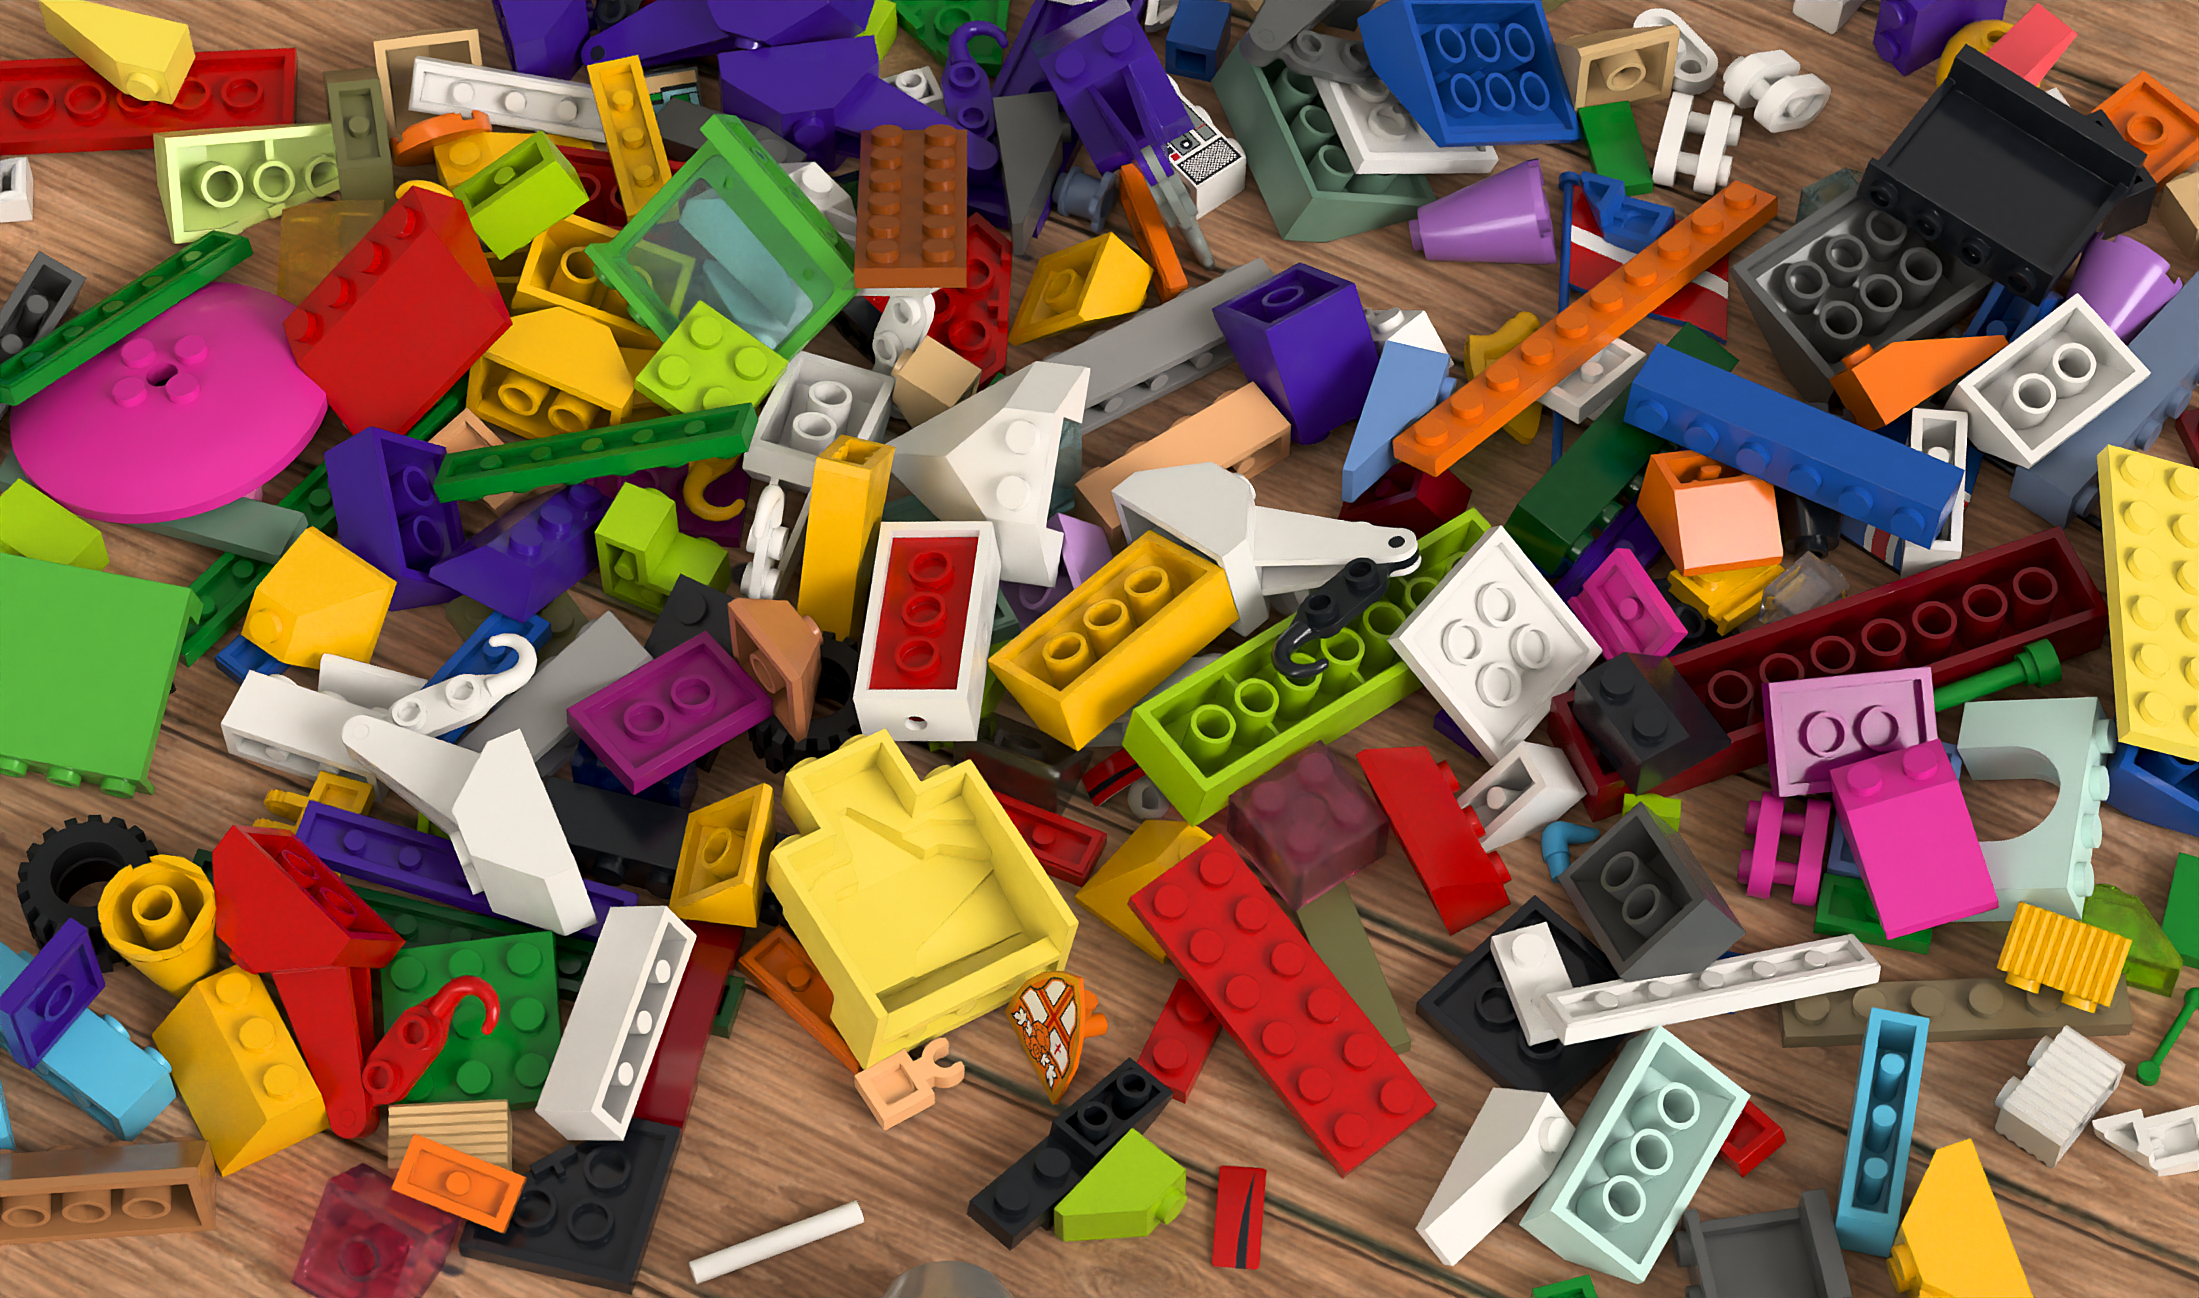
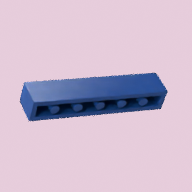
M1657 343L1632 382L1623 419L1628 424L1928 550L1932 547L1954 507L1965 472L1964 469L1660 343Z

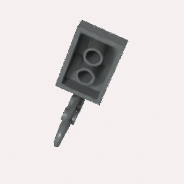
M1264 0L1239 44L1240 53L1246 61L1255 66H1267L1276 58L1284 60L1287 67L1294 73L1339 81L1345 84L1360 85L1370 81L1381 80L1371 68L1363 42L1311 31L1323 22L1329 27L1354 32L1359 26L1357 18L1368 13L1376 0ZM1395 103L1392 107L1395 113L1409 114L1401 103Z

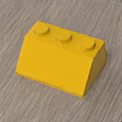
M234 965L197 982L152 1033L153 1041L159 1053L172 1067L170 1075L203 1140H208L215 1164L222 1178L330 1128L322 1095L259 974L248 973L238 965Z

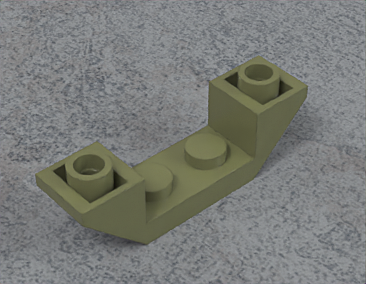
M375 67L323 72L328 118L331 120L338 169L340 207L346 249H353L396 203L380 78Z

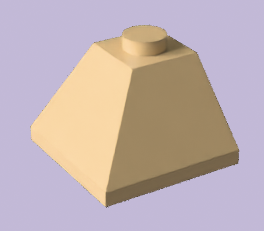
M1677 24L1604 30L1588 35H1574L1566 40L1556 42V52L1576 116L1578 108L1627 100H1629L1630 106L1634 107L1670 98L1680 37Z
M478 28L420 29L374 36L373 45L377 73L380 78L388 141L392 137H398L399 142L403 141L401 133L407 127L429 118L440 116L408 110L415 58L417 56L483 66Z

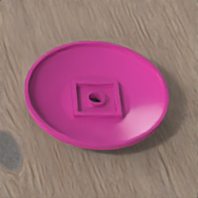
M209 282L19 405L12 406L10 437L13 451L22 472L35 489L70 512L89 519L112 523L147 524L187 518L214 510L251 493L284 470L303 451L320 427L329 406L326 392L306 376L298 366L282 322L297 307L284 298L252 286ZM169 379L166 385L155 386L158 382Z

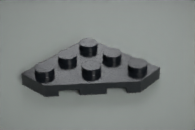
M632 1117L623 1141L587 1140L576 1147L570 1143L530 1164V1171L522 1174V1176L527 1177V1180L505 1234L467 1219L458 1244L460 1256L632 1295L682 1141L681 1128Z

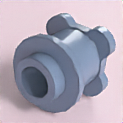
M1074 166L1069 173L1062 172L1055 183L1052 195L1053 202L1058 203L1059 215L1067 217L1070 214H1074L1091 220L1090 230L1100 233L1105 226L1111 209L1114 208L1118 199L1119 189L1115 186L1116 174L1107 171L1102 179L1084 174V169L1080 166Z

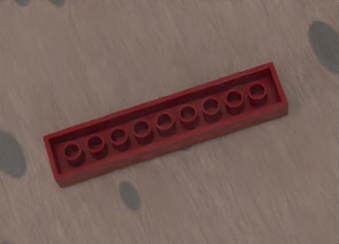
M2059 525L1669 657L1670 662L1732 741L1730 747L1642 794L1653 793L1666 798L1768 763L1761 683L1931 666L1934 690L2014 661L2016 654L2022 653L2023 646L2045 638L2052 644L2059 662L2100 649L2109 621L2108 606ZM1574 689L1552 697L1547 734L1554 747L1563 750L1587 792L1581 800L1594 823L1622 813L1624 794L1633 793L1572 714L1575 696Z

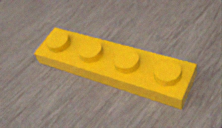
M638 55L587 65L589 82L627 223L672 178ZM678 202L656 225L681 220L680 203Z

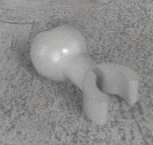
M1148 775L1138 779L1129 789L1127 801L1131 812L1138 818L1153 819L1158 817L1159 819L1168 812L1171 802Z

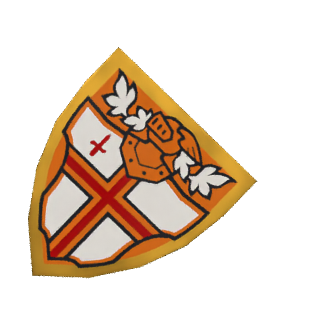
M1066 971L1042 972L1028 979L1015 993L1004 1011L1052 1105L1059 1103L1078 1068L1084 1039L1105 1035L1108 1029L1107 1019L1101 1012L1093 1013L1098 1004V999L1091 991L1084 990L1083 977Z

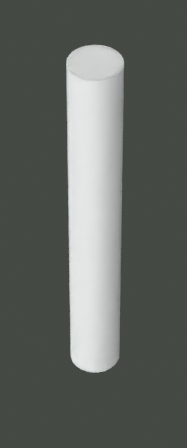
M855 1200L690 1261L688 1263L693 1279L697 1285L864 1223L860 1206Z

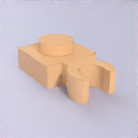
M946 1038L931 1041L925 1047L922 1057L915 1061L903 1049L854 1075L855 1088L884 1131L934 1105L935 1093L931 1089L932 1087L950 1088L963 1080L965 1066L961 1061L954 1063L948 1068H942L935 1064L938 1059L949 1054V1042Z

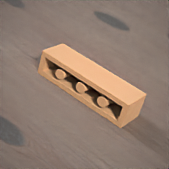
M1253 381L1236 391H1226L1209 407L1193 416L1187 415L1179 418L1164 433L1148 442L1141 441L1134 444L1119 459L1103 468L1096 467L1085 473L1079 482L1074 484L1075 515L1079 520L1103 527L1114 558L1127 548L1128 544L1111 490L1137 471L1213 462L1232 474L1240 473L1249 480L1290 456L1291 424Z

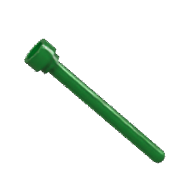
M2045 638L2023 646L2022 653L2016 654L2014 661L1934 689L1935 713L2019 683H2023L2026 687L2034 684L2037 688H2042L2061 681V666L2052 644Z

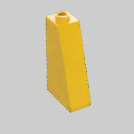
M843 434L816 457L797 613L801 617L805 615L810 616L818 626L821 634H823V631L834 632L836 640L840 642L846 637L855 641L860 637L895 446Z

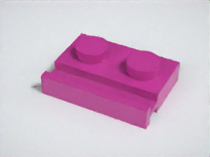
M1616 548L1582 585L1584 590L1577 597L1572 596L1567 601L1582 625L1602 648V654L1607 661L1624 652L1666 657L1688 634L1683 624L1630 549Z

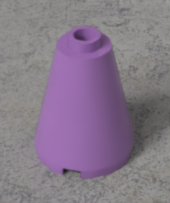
M1539 159L1524 161L1417 208L1418 219L1409 220L1414 251L1424 250L1426 259L1434 261L1542 265L1557 263L1549 204L1546 200L1545 191L1542 190V186L1545 184Z
M2097 232L2081 253L2065 302L2078 293L2121 341L2128 346L2183 287V283L2178 278L2175 284H2173L2166 275L2171 267L2170 264L2146 245L2120 234L2116 236L2113 242L2101 240L2105 232Z

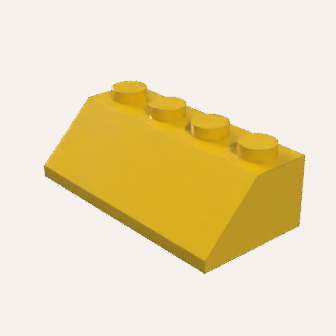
M1149 529L991 656L987 662L992 672L1040 730L1078 752L1239 619V615L1223 568Z

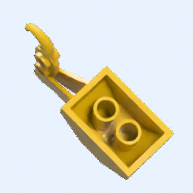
M411 180L403 183L395 193L396 197L400 199L414 185L455 198L443 186L424 180ZM572 214L567 218L561 219L533 238L530 245L517 249L501 261L493 252L484 253L510 317L561 306L577 314L589 316L598 323L608 326L618 347L658 351L664 344L652 329L642 327L631 317L627 311V306L629 305L627 300L617 289L613 290L607 287L598 279L592 269L595 263L583 251L590 243H609L620 231ZM642 239L629 253V261L679 319L698 259Z
M561 306L510 317L513 325L470 367L465 409L468 408L480 419L529 440L673 416L634 388L636 377L657 353V350L618 347L608 326L598 323L589 316L577 314ZM774 387L771 389V391L767 394V396L763 399L761 403L768 401ZM760 406L755 409L757 418L761 414ZM742 453L730 459L715 457L689 462L688 476L685 479L682 493L686 506L693 514L704 520L718 522L729 520L742 511L745 507L743 499H737L726 507H716L706 502L703 497V492L707 485L721 475L731 471Z
M1969 1138L1937 1149L1891 1247L1893 1257L1886 1259L1888 1272L1897 1293L1906 1291L1909 1298H2033L1972 1139Z

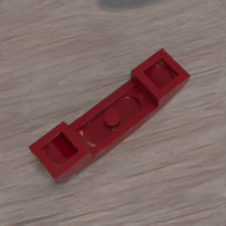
M687 919L685 925L697 937L632 1117L680 1127L683 1136L698 1088L697 1076L728 976L733 975L746 933V927Z

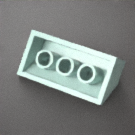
M1661 1025L1627 1041L1576 1127L1552 1175L1541 1186L1519 1225L1566 1261L1636 1284L1644 1282L1751 1095Z

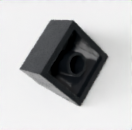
M1624 652L1577 677L1572 714L1635 797L1731 746L1732 740L1667 657Z

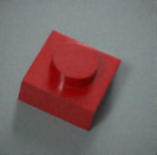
M1748 1100L1717 1156L1743 1178L1787 1141L1782 1127Z

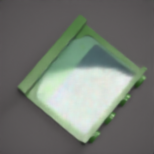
M713 114L700 128V131L708 140L609 243H590L583 251L595 263L592 269L598 279L607 287L613 290L617 289L629 303L627 311L631 317L642 327L652 329L663 343L666 342L696 303L701 300L790 362L862 289L855 288V251L736 115Z

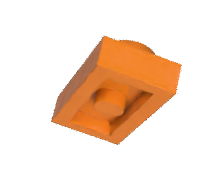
M414 1133L391 1190L505 1234L527 1177Z

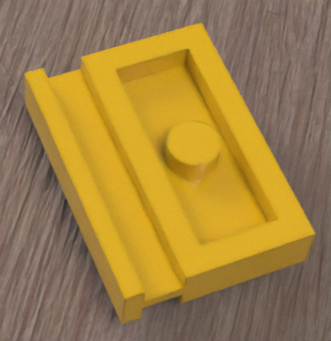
M1777 564L1682 577L1676 568L1669 573L1667 580L1672 584L1669 591L1682 603L1696 608L1705 620L1710 618L1718 625L1716 632L1723 637L1732 629L1738 627L1794 589L1799 573L1794 569L1788 572L1781 565Z

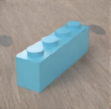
M1 941L0 996L35 958L25 950H21L16 954ZM88 1008L84 1010L37 1066L31 1069L33 1073L121 1141L132 1142L177 1097L169 1074L172 1071L169 1062L154 1048L147 1046L142 1050L129 1040V1033L115 1018L109 1014H104L100 1018ZM0 1025V1047L12 1056Z
M1871 1007L1862 1040L1833 1218L1841 1249L1885 1258L1889 1257L1898 1227L1930 1018Z

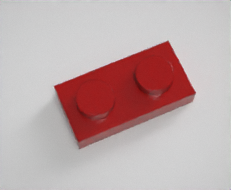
M1178 979L1137 1060L1140 1066L1173 1091L1172 1099L1182 1103H1186L1223 1028L1222 1024L1187 980Z

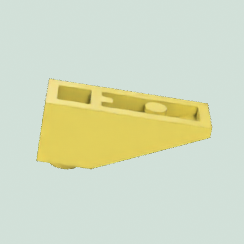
M38 0L47 32L120 91L132 95L139 100H154L173 105L195 59L187 24L84 0Z

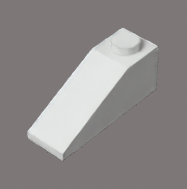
M1493 1087L1416 1227L1418 1233L1444 1265L1454 1266L1552 1175L1576 1129L1549 1093Z

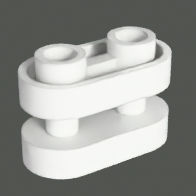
M1784 50L1755 53L1746 58L1740 56L1728 66L1723 75V81L1725 82L1723 94L1742 109L1756 107L1754 119L1772 133L1803 128L1811 123L1828 102L1831 88L1814 74L1798 76L1800 63Z
M1673 91L1656 155L1652 180L1655 184L1673 187L1677 172L1694 175L1693 192L1714 196L1717 186L1727 187L1733 156L1725 155L1727 145L1737 147L1743 116L1734 115L1735 104L1714 100L1710 115L1693 112L1694 95ZM1687 132L1705 135L1700 155L1682 152Z

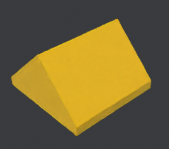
M764 782L689 813L669 903V909L678 918L757 928L766 885L765 879L770 853L773 851L777 832L773 787Z

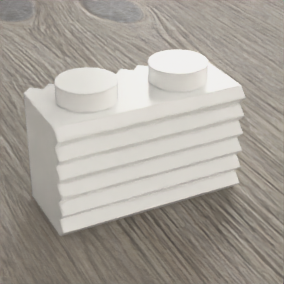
M2067 1025L2064 1026L2055 1040L2047 1035L2041 1039L2027 1061V1065L2032 1067L2029 1073L2025 1075L2022 1081L2015 1076L2011 1077L1994 1103L1995 1106L2001 1109L1995 1125L1997 1133L2005 1135L2008 1141H2014L2019 1148H2024L2028 1154L2034 1155L2038 1161H2044L2049 1168L2056 1166L2115 1091L2126 1064Z

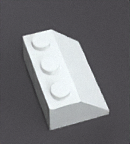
M2076 293L1959 382L1943 410L1968 412L1967 437L1979 450L2030 469L2148 378L2151 372L2085 300Z

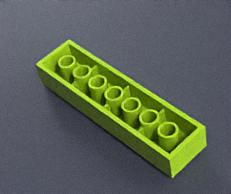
M1472 507L1417 540L1421 563L1415 571L1403 576L1389 577V587L1382 597L1343 627L1338 634L1326 639L1317 638L1309 641L1292 654L1291 660L1296 664H1310L1322 658L1327 659L1329 667L1320 674L1307 679H1292L1281 675L1273 666L1271 660L1273 644L1289 628L1297 614L1296 612L1134 708L1121 745L1193 828L1424 686L1387 640L1492 526L1475 507Z

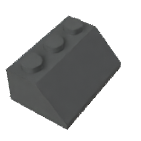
M1641 801L1557 877L1619 977L1625 982L1703 972L1746 933L1682 836Z

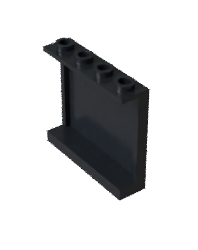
M1965 44L1955 56L1947 78L1879 161L1872 157L1868 162L1856 194L1868 201L1877 210L1886 212L1907 225L1922 238L1931 240L1960 258L1967 266L1979 270L2005 286L2012 294L2022 297L2039 307L2133 187L2148 154L1978 50Z

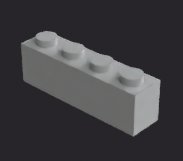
M608 610L600 618L593 619L585 624L570 645L557 656H552L543 661L527 684L515 693L506 695L493 707L491 714L475 729L463 733L454 745L481 753L487 741L520 729L540 778L544 783L548 780L549 776L555 774L587 745L567 724L566 709L654 659L615 615Z

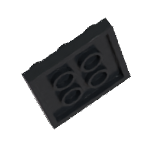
M1534 895L1418 1000L1415 1013L1502 1088L1549 1093L1561 1108L1623 1050L1627 1041L1638 1036L1643 1030L1564 1045L1559 1038L1531 1046L1528 1045L1490 949L1492 936L1547 922L1573 988L1622 979L1603 951Z

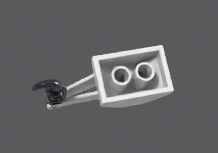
M1213 462L1137 471L1111 490L1128 546L1150 529L1224 569L1239 615V619L1229 628L1244 637L1248 636L1269 619L1270 595L1319 588L1309 594L1300 604L1289 628L1279 636L1272 647L1271 660L1274 668L1281 675L1292 679H1307L1320 674L1329 667V662L1325 658L1310 664H1296L1291 660L1292 654L1309 641L1317 638L1326 639L1338 634L1343 627L1382 597L1389 587V577L1410 574L1421 563L1416 536L1408 529L1373 526L1255 506L1254 499L1256 498V493L1251 483L1240 473L1232 474Z

